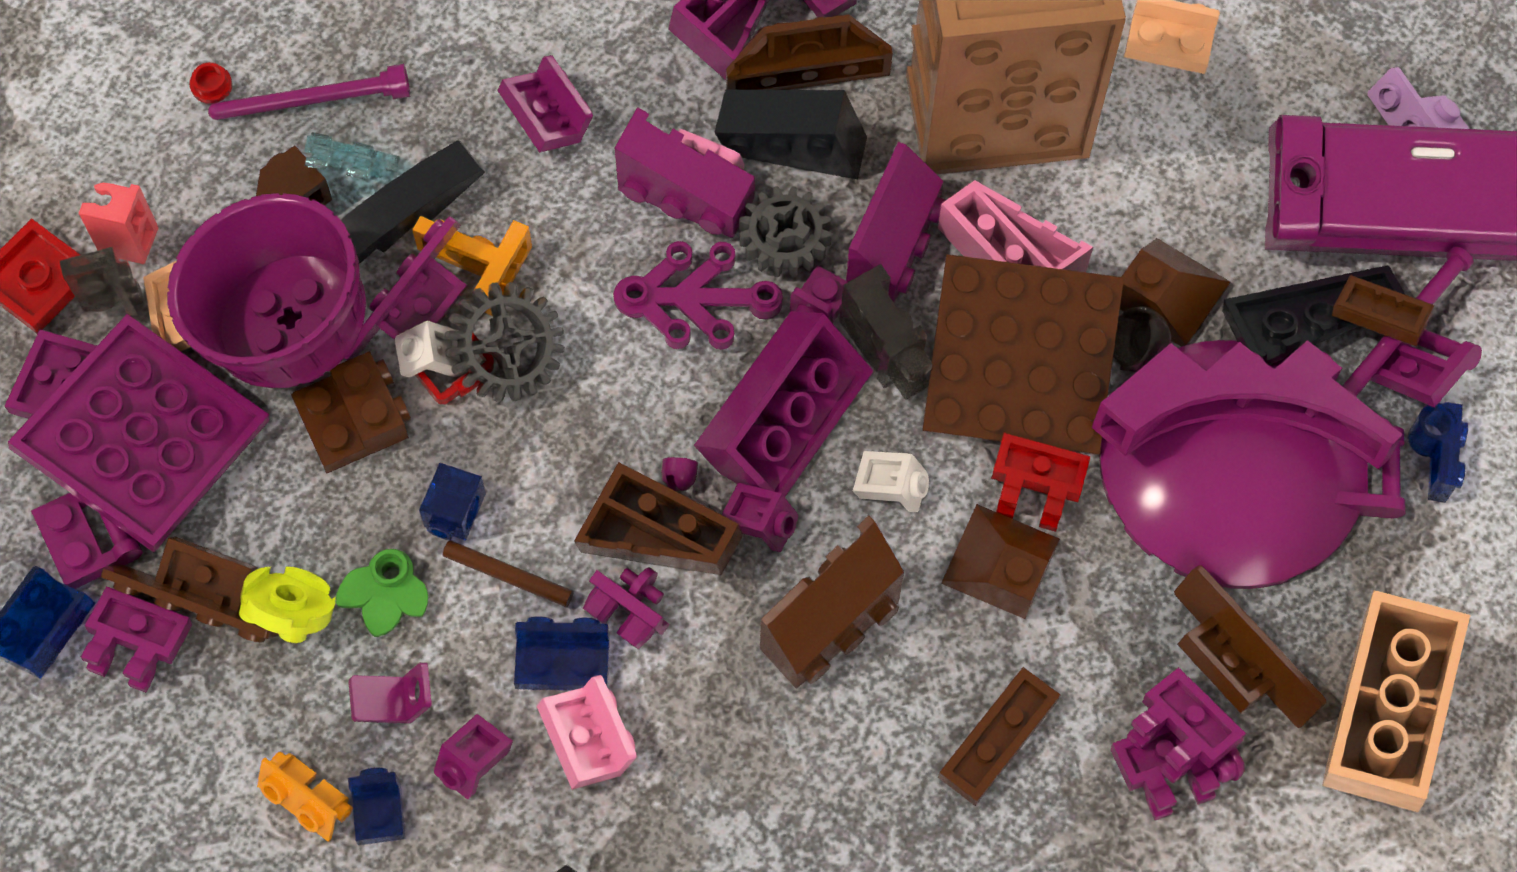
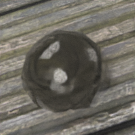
M1143 305L1126 309L1119 316L1113 360L1121 365V371L1137 372L1172 343V333L1165 318L1153 308Z

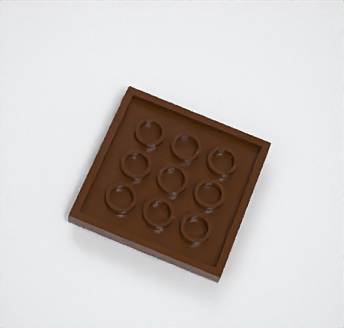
M946 254L922 431L1002 441L1003 434L1007 433L1070 451L1100 454L1102 436L1092 428L1100 403L1108 397L1124 277Z

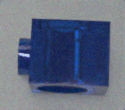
M439 463L419 509L424 527L427 528L429 533L444 540H451L452 537L467 540L486 495L482 476Z

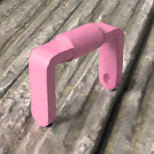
M679 129V132L684 134L681 142L702 155H705L709 149L744 170V162L738 152L699 135Z

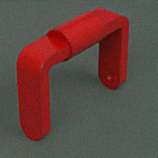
M472 332V342L478 341L479 339ZM487 353L479 354L484 361L481 367L488 373H491L494 369L492 355ZM424 371L415 375L433 399L441 405L449 403L457 396L462 398L480 383L477 380L474 385L465 388L462 385V381L469 374L467 372L452 382V386L440 393Z

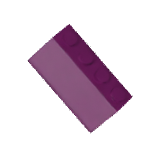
M791 311L696 441L694 447L721 475L734 483H742L779 492L786 497L873 373V370L824 313Z

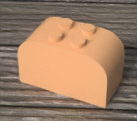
M1373 591L1356 645L1322 786L1419 812L1427 799L1470 615Z

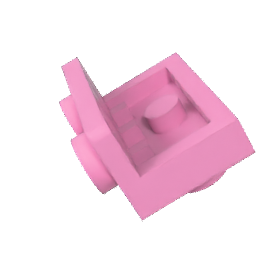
M602 675L591 677L583 688L542 698L537 705V709L572 790L619 777L636 759L634 739L631 733L625 729L617 711L615 695L607 688Z

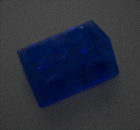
M540 616L530 617L526 622L515 623L517 639L514 672L515 689L572 691L583 688L591 677L602 675L608 688L610 634L607 624H600V621L594 618H577L573 620V623H554L553 619Z

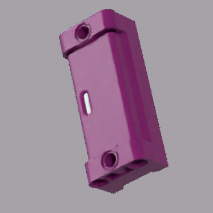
M1279 115L1278 119L1269 127L1268 151L1270 166L1265 250L1446 258V254L1450 249L1457 246L1465 249L1473 259L1517 261V131L1323 123L1321 116ZM1291 179L1296 180L1298 186H1295Z

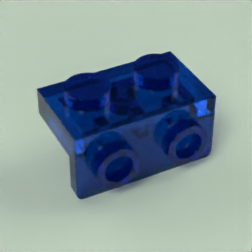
M33 566L0 610V658L6 663L41 679L48 668L55 662L57 656L77 628L81 626L96 602L86 593L56 581L43 568Z

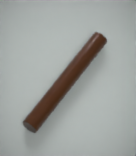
M449 540L444 547L443 557L567 608L572 600L573 590L452 540Z

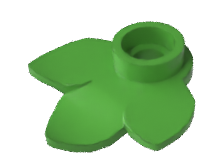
M386 549L377 553L371 559L369 566L354 569L346 575L339 586L336 595V605L341 608H362V616L368 631L372 636L380 637L386 635L397 626L403 613L412 617H423L429 597L425 584L414 576V567L409 556L397 549ZM390 567H396L400 570L399 574L393 579L384 577V572Z

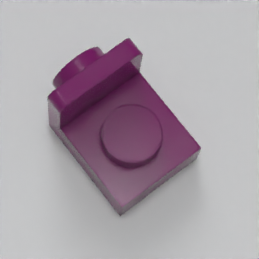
M817 265L802 288L795 287L791 293L790 312L824 313L834 323L853 295L854 285Z
M742 483L737 484L722 513L723 516L739 524L742 534L763 539L768 547L776 552H781L788 538L793 535L799 517L782 493Z
M476 714L441 745L434 773L446 787L456 790L466 799H470L476 793L480 778L510 752L513 740Z

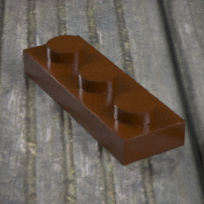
M1022 667L941 769L938 778L976 806L1058 702L1061 694Z

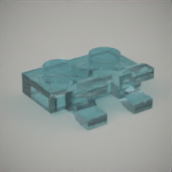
M312 132L311 136L307 135L304 152L312 153L311 157H306L305 166L325 170L328 166L341 169L343 161L353 163L351 167L347 168L346 176L364 180L368 176L382 178L383 170L397 173L400 159L398 155L376 151L371 145L354 141L352 145L333 141L331 136Z

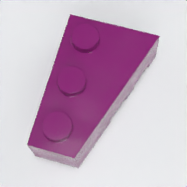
M680 0L673 7L668 30L726 80V68L751 40L770 0Z
M637 107L614 148L618 191H621L628 199L634 202L642 203L645 201L659 207L672 218L681 219L683 217L695 222L708 233L714 235L723 234L734 238L739 228L740 217L745 216V205L752 203L755 198V177L709 149L705 155H702L681 142L684 134L674 128L670 134L665 133L647 122L646 119L649 113Z

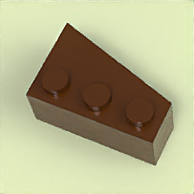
M618 462L574 542L581 553L722 575L743 534L738 523Z

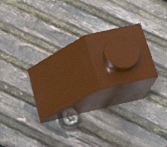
M295 145L284 153L274 155L266 166L260 169L256 196L276 193L283 195L284 193L307 197L310 201L315 200L323 205L332 201L326 178Z

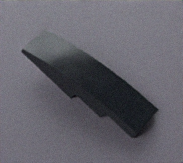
M457 140L419 162L386 184L341 219L350 234L359 264L376 249L385 253L416 224L420 216L433 220L485 173L461 141Z

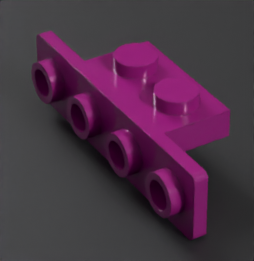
M449 216L444 222L438 219L429 228L423 238L427 242L426 246L417 257L414 254H410L403 261L396 272L400 279L392 289L388 291L384 288L374 298L369 306L373 313L363 324L353 348L348 354L344 355L346 360L359 356L379 329L395 340L397 335L425 321L439 324L469 287L434 260L461 226L453 217Z

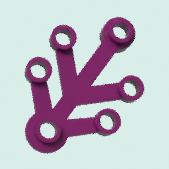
M676 241L668 246L666 258L644 277L633 275L622 279L614 289L613 298L616 308L622 314L631 318L645 317L665 336V342L671 348L681 349L689 344L691 339L690 326L682 319L672 320L659 306H676L708 336L711 346L722 350L729 348L733 344L734 327L727 320H717L703 306L748 307L755 317L766 320L774 318L780 313L783 294L780 287L770 281L757 282L751 288H703L719 273L728 271L735 265V249L727 242L714 244L710 249V258L676 287H660L676 271H684L692 264L691 247L685 242ZM677 252L687 255L683 260H675L672 256ZM719 253H727L730 258L720 261L715 256ZM632 291L643 293L641 297L636 299L630 298L627 295ZM766 292L772 294L773 297L769 300H762L758 297V294ZM679 329L684 331L685 335L681 338H673L670 336V333L673 330ZM718 330H725L729 335L724 339H718L713 334Z

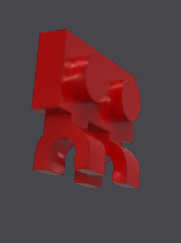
M1004 433L991 479L1004 482L996 512L1013 519L1021 487L1045 493L1048 495L1039 527L1056 532L1065 499L1079 502L1091 456Z

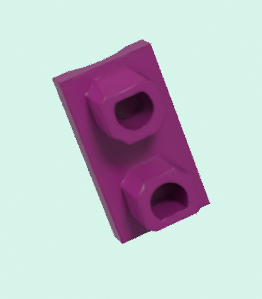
M626 568L622 572L620 579L630 586L628 592L598 570L589 580L594 588L590 592L583 609L604 625L619 605L631 614L619 628L617 634L635 648L640 649L652 637L655 631L662 636L670 625L662 616L641 602L646 597L657 605L664 596V593L653 586L658 574L652 568L644 569L639 575Z

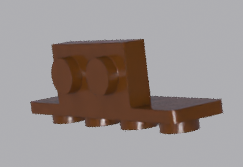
M175 536L167 540L156 577L120 564L104 567L101 577L114 582L113 588L119 592L135 596L144 593L155 597L154 603L164 609L181 611L184 608L197 613L196 619L204 624L215 627H222L223 624L235 627L239 629L238 635L244 639L263 643L265 639L279 636L278 633L268 631L256 624L245 622L239 616L240 596L244 580L251 572L257 570L258 567Z
M1198 565L1192 569L1175 589L1174 594L1201 624L1186 633L1177 645L1240 714L1267 695L1297 728L1304 726L1326 704V698L1203 566Z

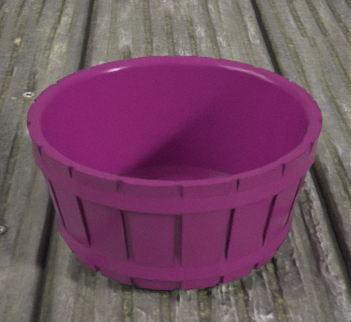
M279 193L254 196L249 200H241L220 210L219 214L216 213L194 231L195 234L189 237L177 255V262L173 264L170 272L167 305L177 332L202 357L225 368L234 377L245 383L266 388H290L299 386L300 383L306 384L323 376V373L329 372L345 358L344 355L348 354L353 348L365 318L366 295L360 278L359 260L344 223L337 215L334 216V212L325 205L295 194L283 193V195H279ZM288 309H293L295 314L302 313V318L295 321V327L292 329H288L285 324H278L279 320L285 317V311Z

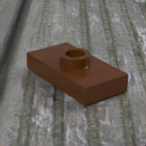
M1350 275L1333 307L1332 316L1417 346L1433 314L1435 305Z

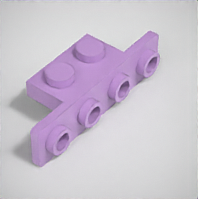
M1399 67L1390 68L1368 91V97L1388 125L1469 129L1460 116L1458 106L1452 100L1448 99L1446 95L1421 98Z

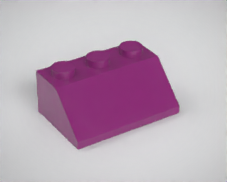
M901 142L897 143L851 242L846 281L854 285V292L890 305L889 302L893 305L895 304L900 292L907 294L915 275V270L911 266L915 257L921 259L924 257L931 239V234H928L927 230L931 222L939 223L941 204L946 201V199L941 198L943 180L906 144Z

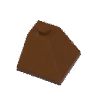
M1156 238L1139 251L1121 276L1124 277L1120 310L1182 347L1190 343L1230 285V281Z
M976 504L941 584L1026 619L1060 538Z

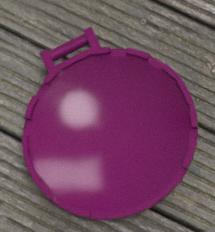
M1234 340L1204 341L1185 345L1178 349L1184 354L1191 356L1206 371L1238 342ZM1282 359V360H1280V361H1278V362H1275V363H1273V364H1271V365H1269V366H1271L1273 369H1275V368H1276L1277 366H1279L1285 359ZM1254 418L1215 419L1180 426L1150 439L1127 456L1102 437L1099 454L1100 472L1107 500L1110 505L1113 504L1116 513L1124 523V530L1149 556L1151 554L1155 555L1164 563L1175 568L1173 572L1184 577L1192 569L1201 565L1223 588H1264L1288 582L1290 578L1300 575L1309 569L1313 570L1326 561L1340 547L1351 532L1359 516L1400 518L1406 514L1405 499L1401 497L1400 447L1404 445V429L1393 426L1403 436L1390 459L1382 466V495L1368 494V462L1351 450L1313 432L1283 423Z

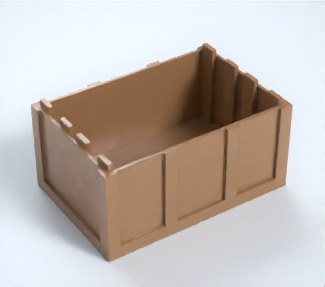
M919 0L916 25H912L911 28L913 44L911 66H907L906 78L920 158L936 174L1089 158L1126 20L1122 0Z

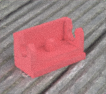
M111 183L96 184L94 186L95 191L101 195H110L112 197L111 201L104 206H99L96 203H82L79 215L99 254L145 264L159 227L140 186L131 184L129 188Z

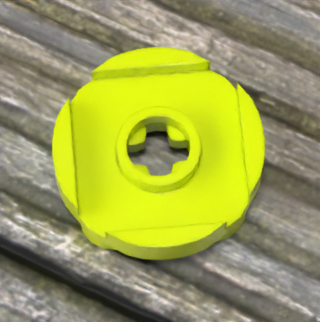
M270 566L259 568L245 578L240 596L241 605L239 610V616L245 622L256 624L268 631L278 633L284 641L290 643H301L306 640L307 634L319 632L330 623L335 607V597L331 599L329 596L330 586L319 576L300 568L288 566L285 567L284 574H270Z

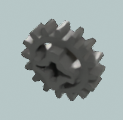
M776 186L773 190V197L768 198L767 195L760 192L758 193V206L753 203L745 205L746 216L740 217L739 230L742 231L739 233L740 246L746 247V259L748 261L759 258V271L762 272L768 266L774 267V277H779L783 269H789L792 277H797L799 266H803L810 272L814 266L813 257L822 261L825 259L826 247L831 246L832 233L829 231L831 230L832 220L831 217L824 216L825 204L823 202L812 205L813 193L808 192L801 198L797 196V188L792 186L788 194L782 195L780 188ZM806 220L810 222L814 235L810 233V227L805 225ZM757 228L761 230V236L766 238L764 244L758 237Z

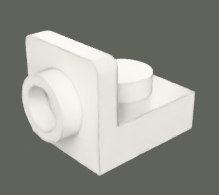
M425 321L395 337V345L400 374L405 377H412L428 369L456 378L468 372L464 370L454 374L451 367L461 362L460 356L447 357L445 354V350L457 347V340H448L444 337L446 331L455 329Z
M864 451L853 492L859 499L897 501L908 512H918L921 500L928 492V473L913 454Z

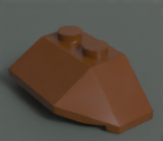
M849 14L818 17L812 20L790 23H776L760 28L735 60L726 68V90H791L891 75L893 51L891 45Z

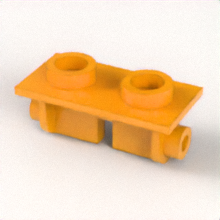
M280 751L275 754L271 761L264 757L261 761L257 787L261 789L263 795L270 802L280 804L296 816L299 823L306 830L316 832L329 842L332 839L336 819L340 822L345 821L353 810V806L348 803L349 797L341 793L325 779L313 789H310L308 785L316 779L317 773L297 759L292 753L285 755Z

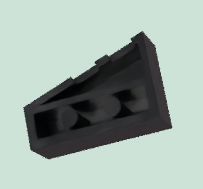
M725 90L714 132L722 146L738 152L744 159L856 180L859 177L867 141V135L845 90Z

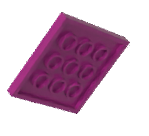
M126 314L9 439L8 446L11 451L149 550L155 552L269 422V414L133 317Z

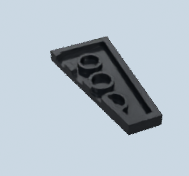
M1386 265L1227 298L1223 301L1222 312L1237 342H1241L1249 350L1260 355L1268 365H1271L1289 357L1307 340L1313 345H1317L1359 326L1332 316L1333 307L1350 275L1402 294L1405 293L1390 266Z

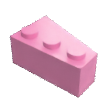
M976 180L941 204L938 229L965 257L1079 272L1087 271L1093 250L1091 245L1082 240L1080 243L1073 241L1059 233L1057 226L1046 220L1042 223L1021 211L1022 206Z

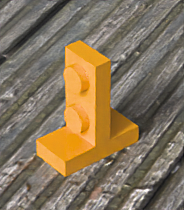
M422 216L419 217L412 229L417 250L422 251L426 246L427 242L423 238L437 220L432 221ZM513 220L498 248L482 236L475 235L472 238L456 231L436 258L481 276L475 289L481 288L488 298V287L492 283H498L504 295L506 284L514 281L532 248L529 226ZM491 308L484 313L492 316Z

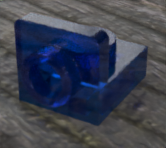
M369 768L360 771L357 777L348 778V788L352 794L355 841L357 844L365 845L406 839L401 783L396 773L388 772L386 768Z

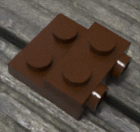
M370 351L338 364L330 370V377L290 393L326 474L409 438L404 422L411 420L406 405L401 395L395 398L391 397L387 386L394 382L384 359L375 362Z

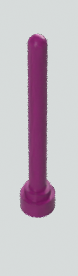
M405 64L387 66V71H381L380 76L213 103L208 108V114L212 119L220 120L383 93L384 97L392 96L393 99L410 97V86Z

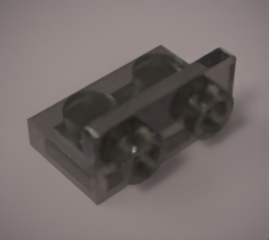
M113 247L60 261L63 277L84 312L106 311L121 302L128 315L137 321L141 320L137 305L144 304V298L137 278H133L128 261L120 262Z

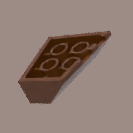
M869 515L857 526L860 530V537L847 549L837 545L825 557V562L818 570L819 576L814 581L810 576L803 578L761 618L760 650L796 689L806 680L810 684L819 680L829 670L831 666L830 660L841 651L845 655L852 652L864 640L865 635L863 633L875 623L879 626L884 625L899 610L897 604L899 603L904 571L876 522Z

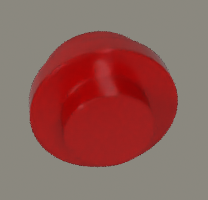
M209 62L195 68L190 78L189 86L193 96L198 101L213 104L224 100L230 94L233 83L229 72L216 63Z

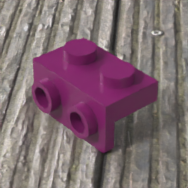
M552 55L542 58L536 72L502 79L497 90L539 153L580 143L593 118V113L588 104L580 96L566 72L562 70Z

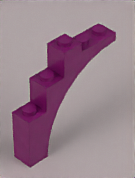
M1308 340L1275 369L1269 366L1260 355L1249 350L1241 342H1238L1206 371L1191 356L1184 354L1170 343L1100 403L1092 428L1127 456L1150 439L1180 426L1215 419H1261L1283 423L1316 433L1351 450L1377 469L1381 468L1390 459L1403 436L1387 419L1380 417L1361 402L1352 391L1345 389L1336 382L1342 367L1334 362L1327 353L1319 350Z

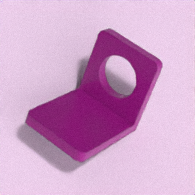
M419 662L403 677L353 675L348 681L351 717L354 722L412 723L428 710L432 704L428 664L424 662ZM418 680L420 686L419 699L416 702L415 687Z

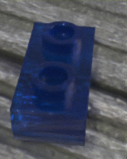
M1444 402L1438 403L1436 407L1426 405L1408 431L1410 447L1417 454L1430 457L1428 500L1446 503L1456 488L1460 489L1463 485L1465 463L1459 462L1460 448L1464 447L1468 434V423L1462 421L1463 404ZM1425 425L1434 426L1440 431L1441 435L1432 434Z

